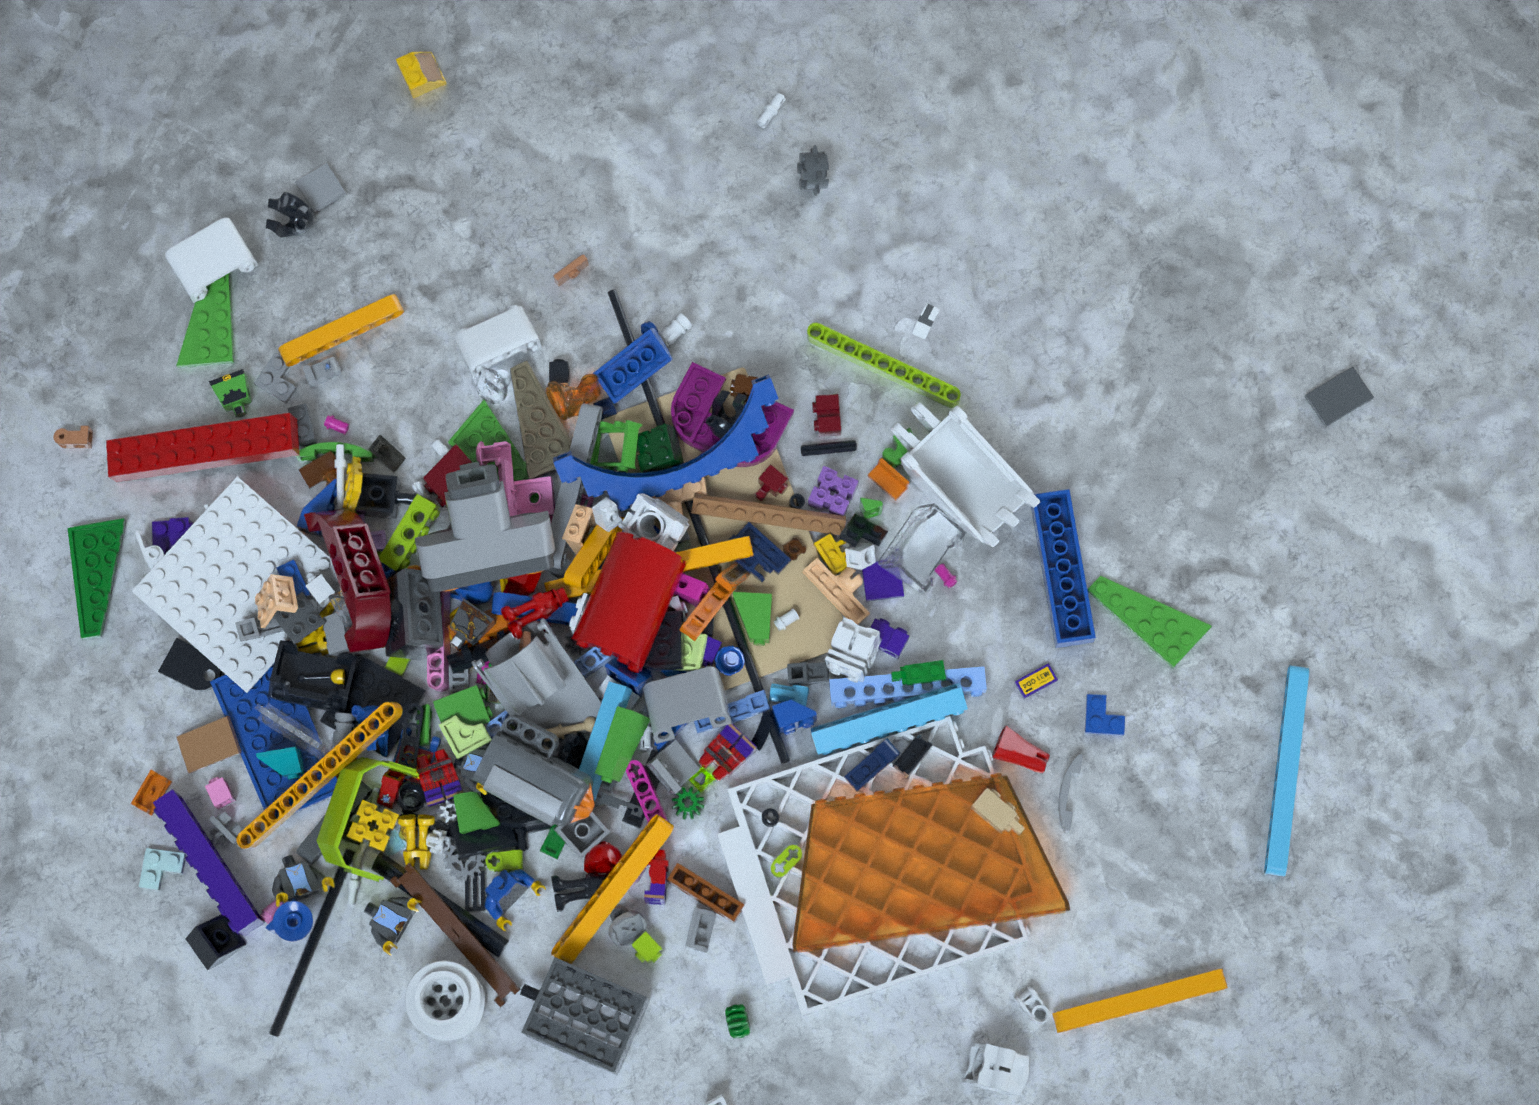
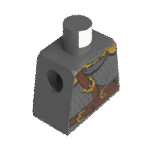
M463 599L450 624L451 630L456 633L450 643L460 649L465 641L475 645L496 623L490 616Z

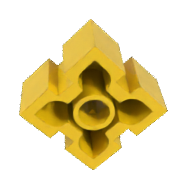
M362 800L356 813L360 819L358 823H352L347 838L363 844L365 839L370 842L369 847L384 853L390 841V837L387 836L388 830L394 831L400 816L387 809H384L383 813L378 812L377 805ZM375 821L378 829L370 831L368 825L370 822Z

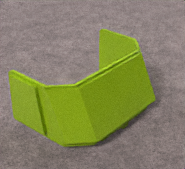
M361 757L349 763L340 771L316 841L326 862L343 867L346 872L379 882V879L384 880V877L347 866L338 848L363 774L378 765L415 778L419 777V773H416V769L392 761H379Z

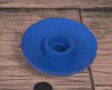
M297 901L282 904L276 910L273 917V927L276 934L286 941L294 942L305 938L313 926V915L310 909L305 904ZM292 919L298 920L295 926L291 925Z

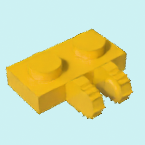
M828 534L813 545L829 571L833 575H837L847 568L846 553H842L839 548L841 545L846 544V542L843 540L835 542L832 535Z

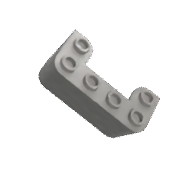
M706 666L694 671L650 681L643 687L656 744L675 739L671 727L709 717L713 729L732 724L725 687L719 671L715 667ZM718 717H725L722 721L715 720ZM661 732L668 733L666 736H659Z

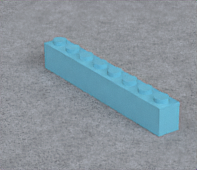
M957 683L810 729L817 753L828 755L833 753L835 749H848L852 747V744L858 742L864 744L871 741V738L874 737L884 738L894 731L904 732L908 730V727L914 725L920 727L927 724V721L930 720L940 721L950 714L960 715L968 708L961 685Z

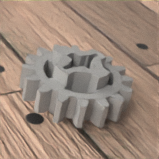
M450 844L449 848L451 850L444 851L448 858L443 859L445 863H448L445 869H451L449 873L451 876L457 874V880H460L461 876H463L465 881H467L468 876L474 879V873L481 874L479 868L486 866L482 863L483 860H486V856L481 854L468 857L470 859L466 860L464 865L459 859L458 854L453 855L456 851L455 845ZM474 863H477L476 866L472 870H470V867ZM453 864H459L461 866V871L456 870Z

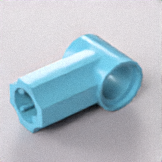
M771 684L769 701L782 703L791 699L806 706L809 688L800 685H792L791 687Z

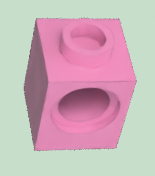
M215 777L205 786L214 807L218 810L236 801L227 781L223 777Z

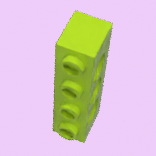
M417 494L380 554L379 560L397 572L408 568L410 557L417 552L415 538L429 533L431 522L435 521L440 514V506ZM419 513L424 514V520L421 523L417 521ZM410 529H413L415 532L412 539L407 537V532ZM403 545L405 551L403 555L399 556L397 549Z

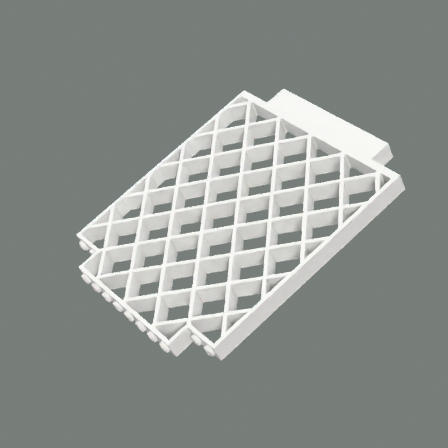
M950 716L940 721H934L727 789L739 827L718 833L717 836L738 901L745 905L742 913L766 986L790 980L802 1017L1028 941L1027 936H1030L1027 924L1023 925L1021 917H1024L1020 905L1017 906L1016 903L1036 897L1038 895L1037 891H1039L1036 879L1032 880L1030 872H1033L1030 861L1025 860L1024 854L1026 850L1023 842L1019 843L1018 834L1013 830H1010L1009 833L1020 864L993 851L1001 836L999 832L990 849L962 836L974 811L971 809V806L974 803L947 791V787L958 766L985 779L975 801L984 792L989 781L992 782L994 790L1001 795L1000 799L1004 802L1006 793L1003 786L1000 787L997 781L1000 779L997 768L993 769L991 761H993L991 751L982 746L963 753L962 750H965L963 741L958 739L956 732H958L955 720H951ZM947 725L958 758L935 746H932V749L929 751L954 764L943 788L916 775L921 765L920 763L909 778H907L908 781L897 803L870 791L877 777L876 775L868 782L866 788L863 787L858 791L862 796L851 818L824 806L836 781L853 789L846 779L839 775L848 757L859 754L866 758L871 754L868 752L869 750L875 749L887 738L892 744L903 739L911 743L915 735L930 730L933 731L928 741L932 743L939 727ZM982 754L988 773L963 760ZM841 760L835 773L822 767ZM890 763L886 767L887 769L905 777L898 770L892 767L894 765L893 763ZM813 769L831 778L820 803L794 791L802 772ZM795 775L789 788L776 782ZM912 781L939 794L928 819L901 806ZM767 784L785 793L777 810L779 817L790 796L816 809L804 834L781 822L774 826L801 839L798 845L801 850L805 842L832 855L820 880L794 867L790 870L791 873L817 885L804 911L778 898L790 872L782 877L774 895H770L758 857L771 863L776 859L762 852L774 827L768 828L759 848L755 850L743 813L745 811L762 820L761 812L747 806L757 787ZM748 791L743 803L740 804L737 794ZM943 796L970 809L959 834L931 821ZM866 797L893 809L881 834L855 821ZM897 811L924 824L913 849L885 836ZM820 812L847 824L835 849L809 837ZM765 815V819H768V823H772V820H776V817L771 818ZM851 827L878 839L866 865L839 852ZM928 827L955 840L944 865L916 852ZM882 842L909 855L897 880L870 867ZM959 842L986 855L975 880L947 867ZM797 850L795 851V853H794V855H793L794 858H798V856H797V852H798V851H797ZM836 857L863 870L851 896L824 883ZM913 857L940 870L929 895L901 882ZM990 858L1017 870L1006 896L978 882ZM783 862L779 867L783 868L786 863ZM1023 872L1030 893L1011 899L1009 897ZM867 873L894 886L882 911L855 898ZM944 873L972 886L960 911L932 898ZM821 888L848 901L836 926L809 914ZM898 888L925 901L913 927L886 914ZM975 888L1002 901L991 927L963 913ZM773 903L801 916L788 943H786ZM852 903L879 916L867 942L839 929ZM928 904L956 917L945 942L917 929ZM1006 904L1011 907L1021 938L1014 939L994 929ZM805 919L832 932L820 958L793 945ZM882 919L910 932L898 958L870 945ZM960 919L988 932L979 952L968 955L948 945ZM836 934L863 947L851 974L824 960ZM913 935L941 948L933 967L920 970L902 961ZM991 935L1006 941V943L985 949ZM789 950L817 963L804 990L801 989ZM867 950L895 963L886 983L874 986L855 976ZM945 950L960 957L938 965ZM821 965L848 978L838 999L828 1002L808 992ZM898 966L913 972V974L892 980ZM852 981L867 988L845 996ZM806 996L820 1003V1005L808 1008L804 997Z

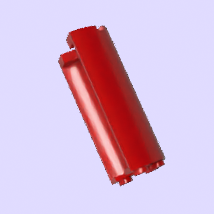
M617 532L572 639L577 641L576 644L586 649L588 647H597L601 649L600 652L604 655L618 657L617 661L627 665L628 670L638 673L642 671L687 562L685 560L681 562L682 557L654 541L643 537L633 538V534L626 532Z

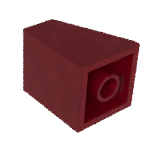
M457 444L423 477L426 483L423 486L430 494L434 493L438 497L435 500L442 508H447L444 492H448L445 476L448 473L460 470V465L472 463Z

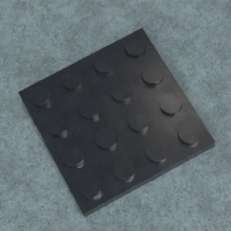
M359 654L346 710L343 713L352 714V708L355 705L361 707L374 705L379 707L385 702H396L401 705L403 710L402 716L388 729V755L385 756L388 759L401 737L406 708L412 703L420 704L427 691ZM390 706L388 709V713L390 716H392L394 710L393 707ZM414 706L409 712L414 715L417 707ZM325 711L320 722L336 731V726L334 725L337 722L335 712ZM355 717V721H352V723H354V727H352V731H353V730L358 726V724H359L358 721L356 720V717ZM377 741V742H376V750H372V751H374V752H376L377 754L381 755V751H380L379 744H378V741Z

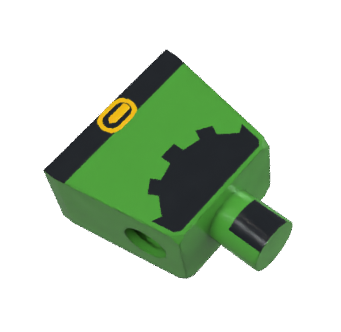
M243 369L209 381L226 412L233 410L237 418L247 414L244 406L251 403L248 378Z

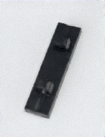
M504 630L497 632V637L470 648H468L467 644H464L460 647L461 651L446 656L453 674L474 667L472 664L474 660L482 659L483 662L489 661L485 653L497 641L507 635Z

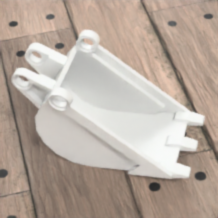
M917 402L911 408V411L929 432L921 441L911 432L908 433L898 421L890 428L908 451L901 457V463L905 471L917 487L933 503L961 523L959 527L981 543L984 542L994 547L999 543V540L993 533L1003 523L1014 528L1020 521L1013 513L1024 503L1035 508L1040 503V500L967 421L968 417L960 407L955 406L940 422L923 404Z

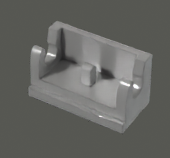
M694 907L685 945L686 948L707 953L716 917L714 912Z

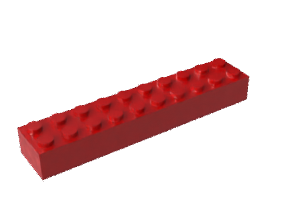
M291 413L106 440L108 477L115 482H123L298 456L297 418Z

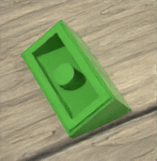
M860 498L859 508L862 516L867 520L881 515L882 501Z
M425 704L422 706L424 716L419 746H430L432 707L429 704Z

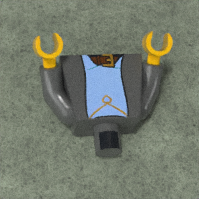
M489 744L467 754L466 759L459 758L457 760L456 758L454 762V768L461 770L460 774L464 779V784L472 792L483 793L484 795L487 793L483 789L484 785L472 779Z
M293 855L282 858L285 868L280 869L274 878L272 893L276 899V906L279 907L280 902L284 904L290 902L293 898L299 901L319 894L321 886L323 891L327 892V886L335 888L333 878L324 876L305 861L296 864Z
M393 897L387 901L382 900L379 907L371 902L367 904L364 913L372 917L369 923L372 926L371 933L376 943L389 956H392L390 953L391 948H398L396 945L415 912L419 911L415 909L416 904L422 903V901L415 898Z

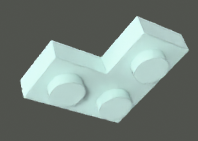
M146 848L139 887L160 890L163 871L183 874L186 854Z

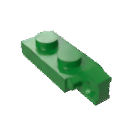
M939 660L902 666L900 671L891 672L892 682L902 681V684H907V686L945 681L944 662Z

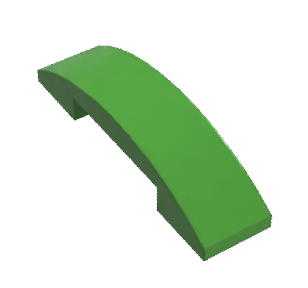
M342 442L313 444L299 450V455L296 456L298 461H314L318 458V454H326L330 451L336 454V445L341 444L344 445V455L360 457L361 462H374V457L369 451L359 446Z

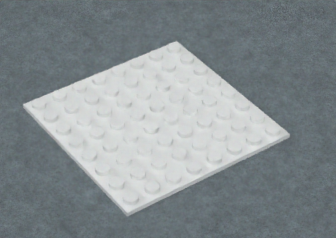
M236 477L139 582L132 592L248 693L274 664L280 640H290L283 631L240 642L235 622L253 617L258 618L255 596L260 592L263 583L267 581L271 574L279 575L276 567L295 560L306 585L311 577L322 574L336 594L340 592L341 588L331 558L239 477ZM312 594L307 597L319 614L330 603L329 601L321 607Z

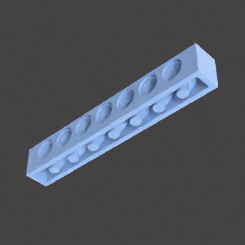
M984 666L945 670V681H949L951 685L960 683L963 679H968L971 682L970 687H963L961 685L964 695L971 694V697H979L983 695L982 693H986ZM891 674L864 676L863 683L860 681L855 683L847 678L829 679L831 706L845 708L847 704H855L856 707H861L871 702H874V705L886 704V701L898 702L943 688L941 686L943 681L931 682L930 684L933 688L929 691L924 690L922 684L912 685L913 690L911 692H905L902 688V681L892 682ZM889 685L893 687L894 692L887 694L883 691V688ZM871 687L875 693L868 696L864 693V689ZM847 689H853L855 695L847 697L844 692Z

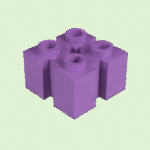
M823 466L817 479L819 488L814 486L808 499V506L820 511L825 507L829 509V514L845 516L850 502L847 499H853L859 481L844 475L843 479L837 477V471ZM830 491H836L837 494H834V496L830 495Z

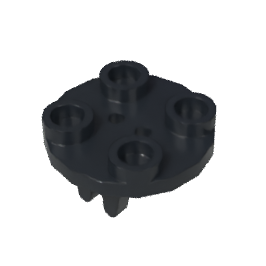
M572 732L565 739H559V746L556 750L559 752V759L579 769L588 740L579 732Z

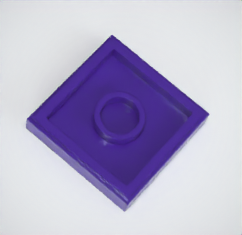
M899 559L876 561L862 569L866 602L904 597Z

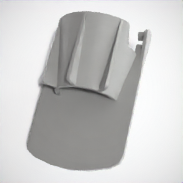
M544 618L540 620V623L533 621L522 628V633L524 631L531 632V642L519 651L520 639L516 640L510 632L486 651L485 654L492 667L484 668L483 671L481 667L485 666L482 659L472 661L475 670L510 716L519 715L544 729L557 727L558 724L566 727L582 723L587 717L597 718L602 703ZM528 729L527 735L531 739L535 738V732L532 729ZM552 740L544 742L547 748H552Z

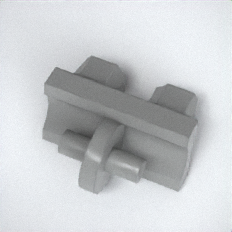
M225 811L217 817L212 816L209 819L220 830V832H217L215 829L210 831V834L213 836L211 843L213 845L220 843L222 846H225L227 841L224 837L226 836L233 844L238 846L236 839L243 829L236 824L229 831L225 826L232 818Z

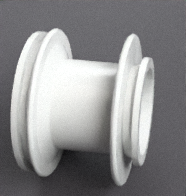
M446 960L435 961L420 968L410 979L405 992V1008L410 1021L421 1032L438 1040H455L470 1033L480 1022L485 1008V994L477 977L463 965ZM455 984L457 986V990L455 992H450V986ZM437 985H442L443 987L440 993L435 992ZM444 997H448L451 1000V1004L447 1007L442 1003ZM459 997H463V1003L461 1005L457 1004V999ZM430 998H435V1004L433 1006L428 1005V1000ZM438 1010L443 1012L440 1018L435 1017V1013ZM456 1010L457 1014L450 1017V1011Z

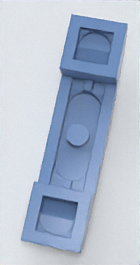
M765 690L747 695L746 698L728 704L732 724L770 709ZM709 717L694 721L697 733L714 730ZM718 717L715 720L722 721L725 717Z

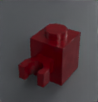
M770 464L758 478V483L762 487L755 495L761 502L769 492L775 497L779 493L782 495L789 487L787 485L788 478Z

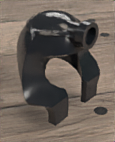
M284 192L278 199H268V208L277 210L290 219L285 225L275 220H266V229L272 230L280 238L307 232L314 223L313 209L299 197Z
M722 390L712 402V415L706 419V424L716 437L721 439L741 414L745 406L744 401L747 398L744 394L738 393L733 401L732 406L736 411L733 417H728L723 407V403L730 392Z

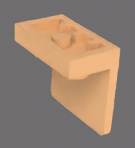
M271 574L267 581L263 583L260 592L256 594L255 604L258 608L257 617L260 620L261 628H266L276 611L292 613L297 611L298 604L293 577Z

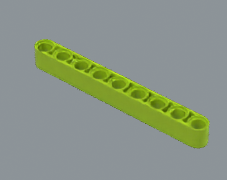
M812 323L809 325L807 339L811 344L946 407L954 408L959 404L961 393L957 387L822 324ZM818 331L820 335L815 337L811 335V332ZM835 339L837 343L832 345L828 343V340ZM850 346L854 348V351L846 352L845 348ZM867 354L871 356V359L864 360L862 356ZM885 362L888 364V367L881 368L879 363ZM902 370L905 372V375L898 376L896 371ZM919 378L922 380V383L915 384L913 379ZM937 386L940 390L932 392L930 387ZM954 394L957 398L949 400L947 395Z

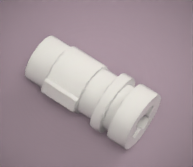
M681 313L659 334L667 348L681 334L684 335L686 330L688 331L692 327L690 321Z

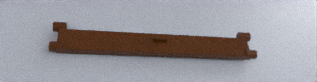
M408 863L404 867L407 872L399 879L394 876L390 882L395 888L402 884L413 898L422 901L419 905L499 995L494 1001L501 1008L506 1003L503 999L511 991L515 995L521 989L415 867Z

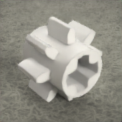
M446 800V807H439L442 810L439 818L444 817L445 824L450 820L452 822L456 821L455 818L457 817L455 803L450 804ZM453 808V813L455 814L450 817L448 816L449 812L446 810Z
M433 830V833L428 834L426 845L431 847V853L443 854L444 851L449 849L451 840L450 837L446 836L447 831Z

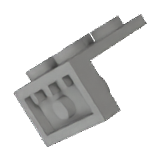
M677 740L672 741L646 764L670 795L679 792L682 789L680 786L699 771V767Z

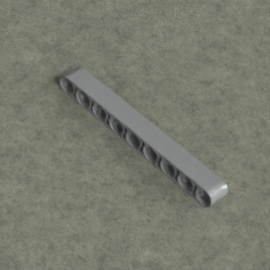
M583 403L579 411L570 451L573 456L590 464L603 410L601 406ZM580 476L572 483H561L551 522L556 548L553 552L555 563L553 568L563 569L569 545L562 537L575 504L580 505L584 489Z

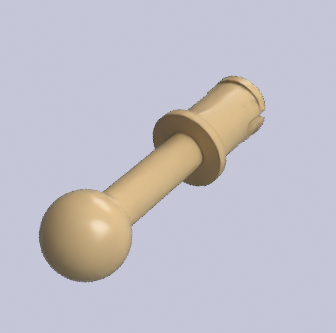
M587 717L582 723L566 727L558 724L557 727L546 730L555 734L558 738L564 739V735L583 730L592 732L596 718ZM546 738L544 742L550 741L551 739Z

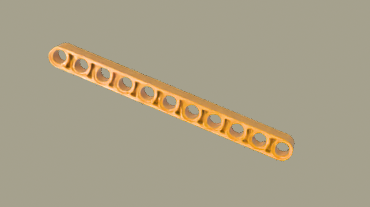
M750 536L676 552L682 557L681 562L683 560L687 562L683 572L754 556ZM601 570L596 571L585 589L567 585L564 583V578L545 582V590H557L563 587L568 598L581 596L583 593L590 594Z
M385 702L380 705L245 827L237 836L238 846L246 849L255 848L394 724L402 716L403 710L401 705L396 702ZM390 706H392L394 710L392 716H390L388 713V709ZM376 719L379 721V727L377 729L374 727V721ZM361 732L365 735L363 742L360 740ZM347 745L350 746L351 750L349 755L345 751ZM333 758L336 760L335 767H332L331 761ZM318 771L322 773L321 780L317 778ZM304 784H306L308 787L306 793L303 791ZM290 797L293 798L292 806L289 804ZM276 809L279 811L278 819L275 817ZM262 822L265 824L264 831L260 827ZM248 835L251 837L250 844L246 840Z

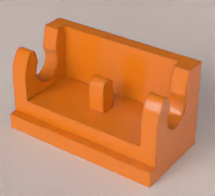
M150 770L131 804L152 816L154 813L153 809L156 808L153 802L167 792L172 781Z

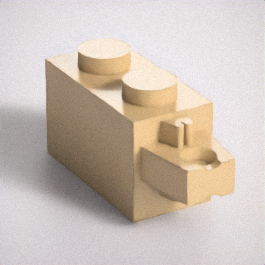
M986 788L971 806V809L1000 834L1004 830L1007 832L1013 830L1016 834L1020 835L1025 828L1018 822L1020 818L1017 816L1018 813L1015 812L1016 808L1007 801L1005 803L1000 799L1001 795L996 790L991 789L990 791Z

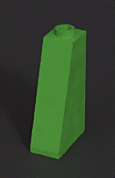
M617 706L595 770V774L601 776L600 780L612 783V780L621 781L650 722L648 717Z

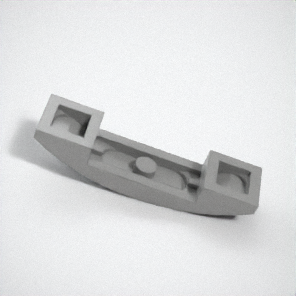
M254 617L235 622L240 642L284 631L274 617H272L266 628H261L260 620Z
M1079 754L1073 760L1060 787L1058 812L1062 829L1066 834L1070 832L1073 812L1066 811L1071 776H1079L1083 754Z

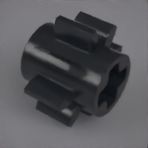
M573 633L570 637L566 636L565 638L569 643L565 644V648L571 647V654L575 651L581 655L583 647L577 644L574 646Z

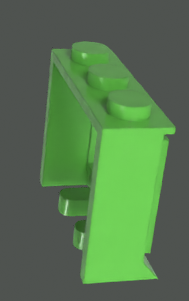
M626 420V423L614 421V424L601 421L590 464L618 472H628V469H636L634 466L638 431L643 424ZM602 433H624L621 462H598Z

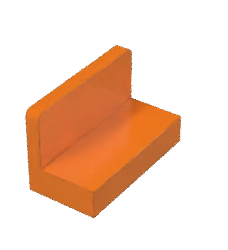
M883 458L878 460V465L868 474V478L895 501L909 488V481Z

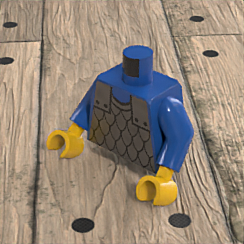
M522 869L511 872L503 870L497 877L493 878L492 882L485 889L487 894L485 908L493 919L497 920V926L503 931H506L503 927L504 924L507 923L512 926V922L503 917L502 914L525 893L529 886H531V889L537 896H541L537 891L540 887L546 890L540 881H534L535 879Z

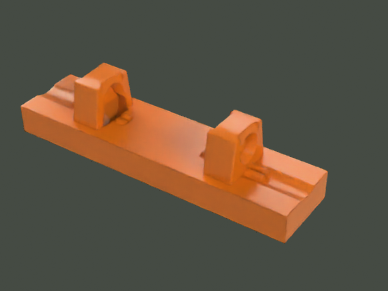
M716 582L679 630L693 641H696L737 587L729 592Z

